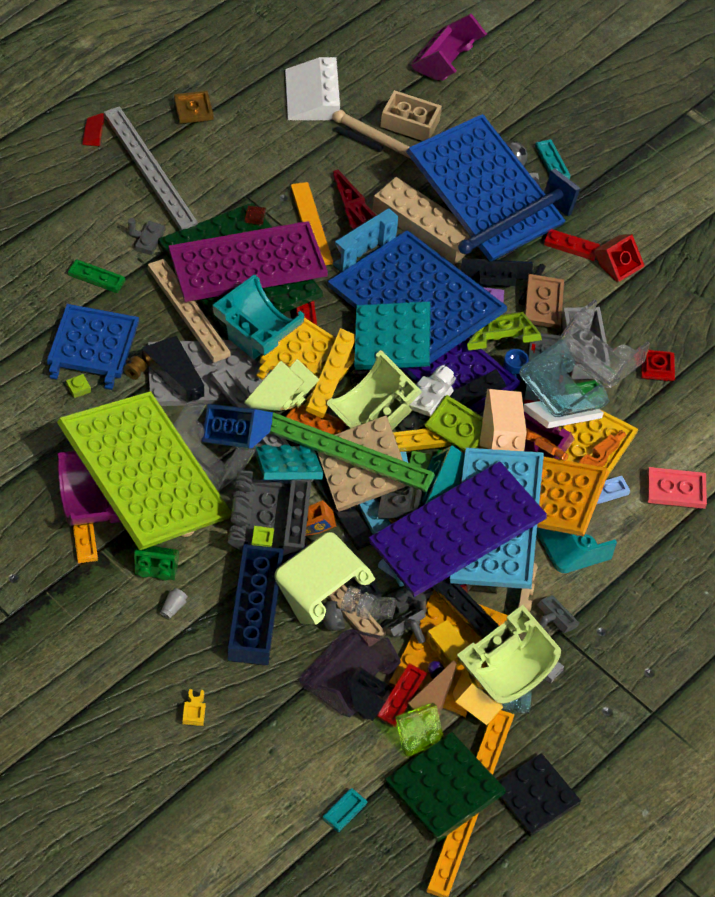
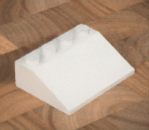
M319 57L285 69L288 120H333V113L340 111L336 57Z

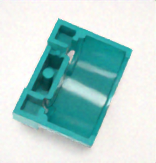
M256 275L251 276L213 304L214 315L227 325L228 339L252 359H255L261 353L264 356L278 346V342L304 322V313L301 311L298 312V316L295 319H290L279 312L267 298L262 289L260 279Z

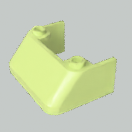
M298 359L290 368L280 361L244 404L250 409L281 411L294 408L295 406L299 408L306 400L304 397L320 379Z

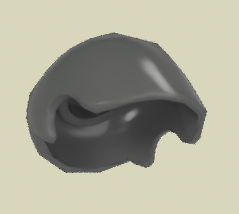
M332 600L327 601L323 605L326 608V613L322 623L330 631L344 630L345 624L340 608H336L337 601Z

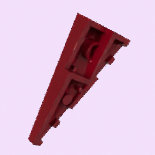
M337 169L333 171V175L353 231L376 215L365 204V197Z

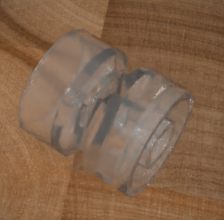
M349 586L344 595L340 610L350 614L356 612V616L368 620L374 609L377 596L368 592L362 594L360 589Z

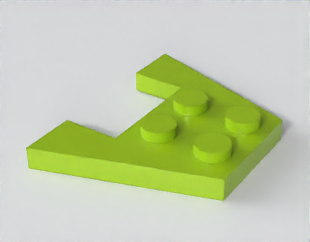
M524 312L505 314L477 331L467 343L468 351L487 348V340H499L503 337L515 338L522 335L523 343L542 340L541 333Z

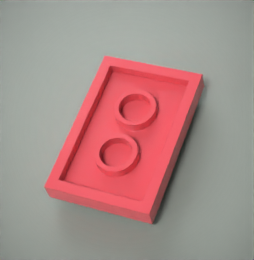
M649 467L648 503L705 509L707 505L706 473Z

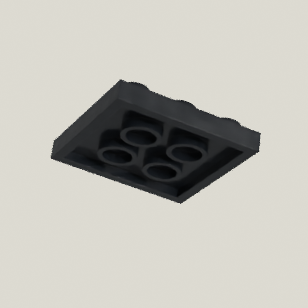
M542 753L499 780L506 790V793L499 799L530 837L581 803L580 798Z

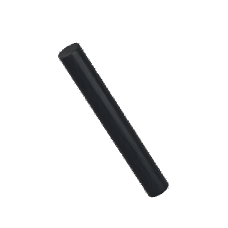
M341 126L336 127L335 132L376 151L381 152L383 146Z
M542 263L539 264L533 275L541 276L546 266ZM526 289L518 301L521 305H525Z

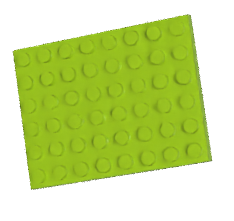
M151 391L59 418L57 421L139 550L221 522L232 516V512Z

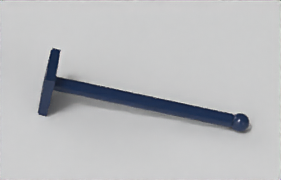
M554 168L550 172L544 190L545 196L468 240H462L458 245L459 251L462 254H469L472 249L551 204L566 216L571 215L580 187Z

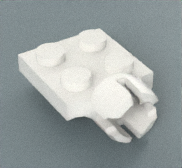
M441 365L436 368L430 377L423 376L416 384L422 393L409 407L413 411L431 417L445 396H450L454 391L452 388L456 377L453 375L454 372L448 367Z

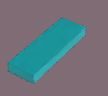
M552 140L536 142L535 148L549 175L551 170L555 168L570 180L571 175Z

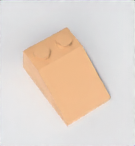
M487 389L479 446L494 450L524 451L526 426L521 392Z

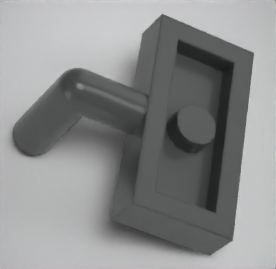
M128 219L129 235L139 238L135 245V251L153 255L159 244L158 239L166 231L165 225L148 221L144 231L141 232L136 230L135 219Z
M403 587L388 595V598L399 614L413 606L416 609H423L424 613H426V599L433 595V590L429 588L414 597L406 587Z
M553 595L540 600L537 606L545 614L538 622L543 629L551 621L563 633L576 629L579 625L574 616Z
M412 609L382 627L386 635L393 637L404 634V630L411 627L419 644L426 641L419 626L420 620L426 617L423 609Z

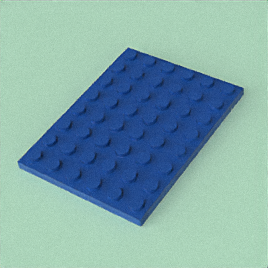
M483 114L411 146L406 151L471 237L545 196L542 189ZM551 204L478 247L491 262L563 225L566 220L556 207Z
M408 230L328 281V287L355 309H357V305L430 302V364L507 311V306Z

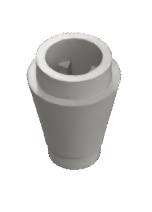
M177 588L169 591L160 614L167 619H171L186 604L187 595Z

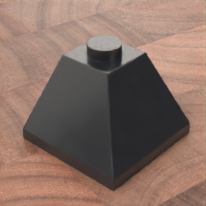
M360 666L348 681L355 710L359 712L362 718L373 721L393 688Z

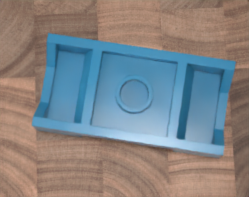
M388 208L335 241L341 258L335 261L333 265L340 272H343L354 265L357 257H361L369 249L375 248L377 244L382 247L396 238L399 216Z

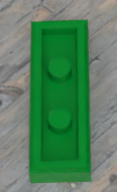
M78 259L74 261L68 270V276L115 293L119 292L125 282V276Z

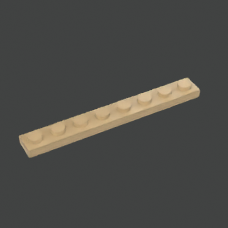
M165 259L148 264L149 272L213 363L230 357V350L195 301L184 302L177 276Z

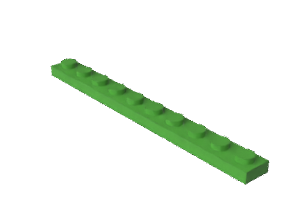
M273 412L272 425L269 432L273 435L427 492L435 476L432 471Z

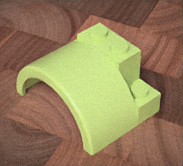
M380 350L376 354L375 364L366 377L345 395L328 400L327 405L350 429L387 415L393 430L412 411L409 405L422 391Z
M522 605L508 615L507 621L477 644L474 642L457 656L471 676H475L494 701L503 704L520 698L536 687L557 664L561 655V648L525 606ZM526 632L527 635L521 641L518 634ZM484 663L487 667L482 668L481 664Z

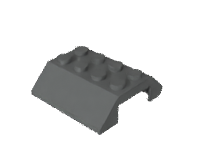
M237 471L235 487L240 491L234 493L230 521L235 526L233 525L229 528L228 543L243 552L244 544L252 545L254 526L274 528L272 548L284 549L283 556L303 550L312 479H292L291 484L253 480V471Z

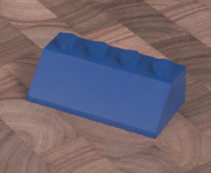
M208 404L202 442L252 449L270 432L273 412Z

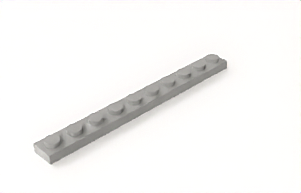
M120 106L105 111L104 117L178 228L183 230L197 225V220Z

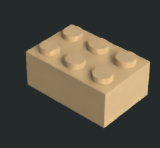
M394 90L382 112L381 127L421 141L431 138L440 121L442 106Z

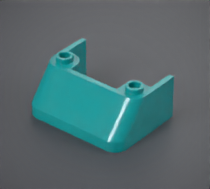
M537 527V535L554 568L560 573H569L611 560L617 544L616 539L597 545L595 539L588 534L576 536Z

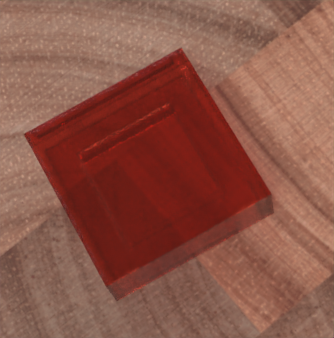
M248 206L245 222L263 224L266 208Z

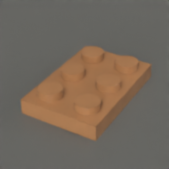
M533 274L528 275L525 315L533 325L560 329L564 289L563 279Z

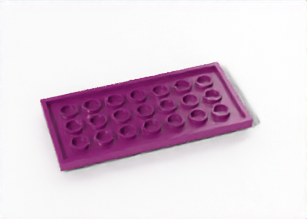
M309 221L169 246V253L184 302L227 295L253 275L260 279L262 288L328 276L326 265Z

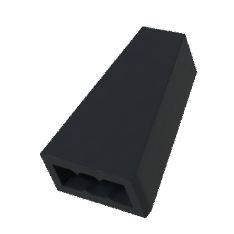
M177 336L142 347V359L186 402L199 400L201 397H204V383Z

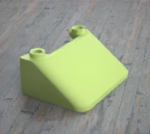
M332 532L324 533L275 571V580L299 622L311 625L318 624L325 616L326 608L321 601L352 577H355L356 581L361 585H368L375 580L370 569Z

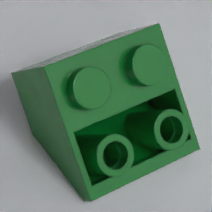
M157 546L139 550L137 547L134 552L135 575L144 578L154 577L161 580H175L179 562V550Z

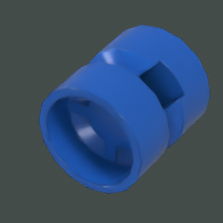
M520 349L509 350L505 355L503 367L522 382L526 375L529 357Z

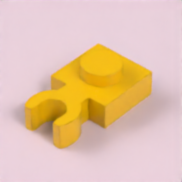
M190 689L188 692L190 702H185L183 724L204 726L206 703H202L204 691L201 690L200 696L194 697L193 689Z

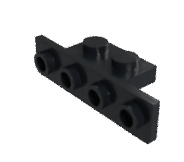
M463 258L461 261V271L468 277H478L479 284L484 286L500 285L502 287H510L516 285V279H527L528 275L532 274L533 262L493 260L490 262L487 259Z

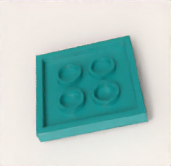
M262 445L255 448V455L264 480L323 478L322 468L313 449L303 445Z

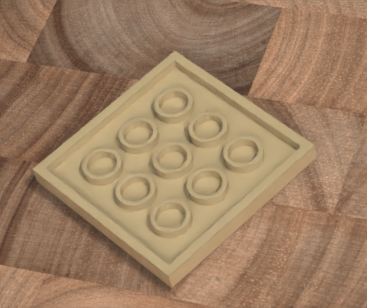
M387 415L335 435L403 461ZM318 452L338 512L408 486Z

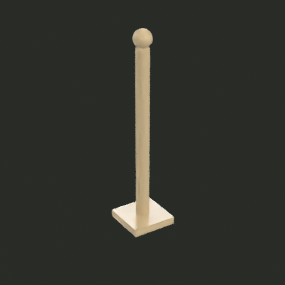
M341 109L333 113L332 117L335 122L342 123L410 158L406 153L409 146L345 114Z

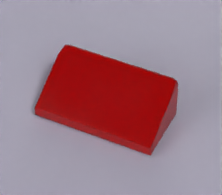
M104 113L87 118L83 145L100 146L104 126Z

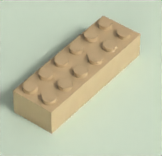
M395 177L374 195L373 211L380 214L390 208L399 216L398 227L403 231L408 230L454 265L466 255L459 251L458 245L462 240H468L471 236L455 215L398 177Z

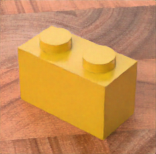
M446 620L427 632L426 642L445 667L452 661H455L458 666L462 665L457 654L470 644L468 641L463 640L455 625Z

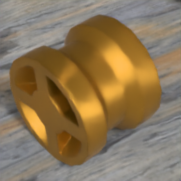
M132 356L129 363L123 367V371L128 377L136 380L141 376V372L146 370L147 365L140 357Z

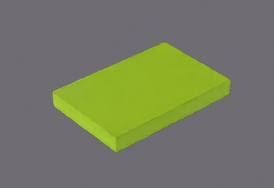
M446 395L426 422L425 427L465 452L466 448L479 447L483 417Z

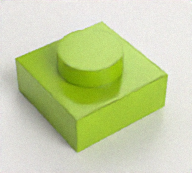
M84 374L66 380V385L73 398L91 392V387Z
M254 526L252 545L272 547L274 528Z

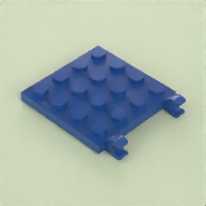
M67 304L47 359V364L51 365L49 372H51L50 378L58 379L60 367L106 375L105 389L112 390L115 377H122L123 367L126 364L139 324V317Z

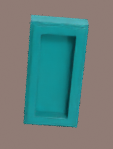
M350 788L323 815V820L339 833L367 804V800Z

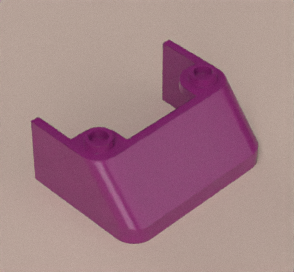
M470 13L441 28L410 63V66L415 71L436 81H443L457 71L451 63L462 51H469L473 47V42L486 36L487 33Z

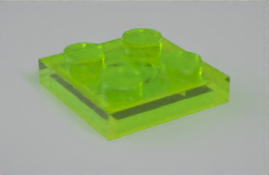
M434 703L395 717L403 753L406 757L424 751L444 738L437 705Z

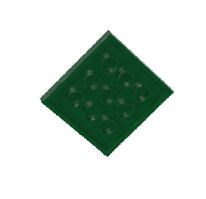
M453 732L386 778V784L438 842L506 793L505 788Z

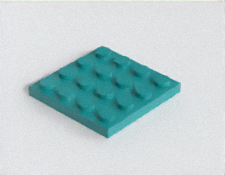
M430 302L357 305L355 370L372 369L376 361V354L380 350L399 368L430 366Z

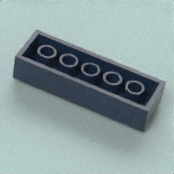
M244 544L228 646V661L269 665L279 586L275 580V571L283 565L284 549Z

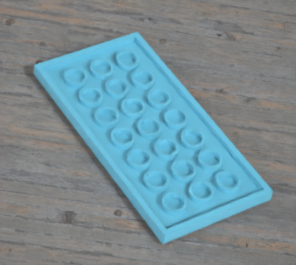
M466 448L462 483L500 461L539 505L544 453ZM537 524L450 576V583L532 589Z

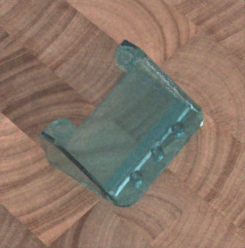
M563 339L523 365L520 369L521 378L554 417H563L604 407L610 400L602 384L584 394L567 374V372L573 370L575 360Z

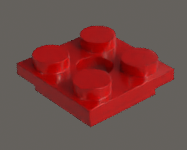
M641 350V378L675 381L674 353Z

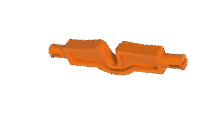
M526 428L527 440L535 442V445L563 461L567 460L568 453L562 451L563 449Z
M620 430L615 436L609 435L593 448V453L597 458L586 454L579 463L603 467L607 463L609 455L619 447L620 440L626 436V433Z

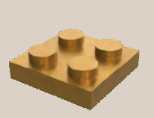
M208 91L174 94V102L180 124L213 120L214 115Z

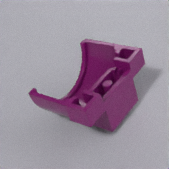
M76 451L58 453L59 489L67 523L72 526L110 521V523L121 522Z

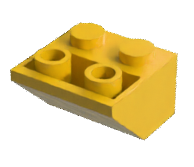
M464 668L453 691L454 699L459 705L488 725L503 708V705L495 702L475 676H471L466 668Z

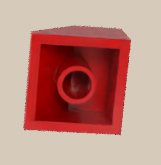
M632 234L618 235L594 250L600 267L617 282L622 281L645 266Z

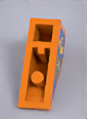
M323 500L309 506L305 536L320 534L336 527L333 510Z

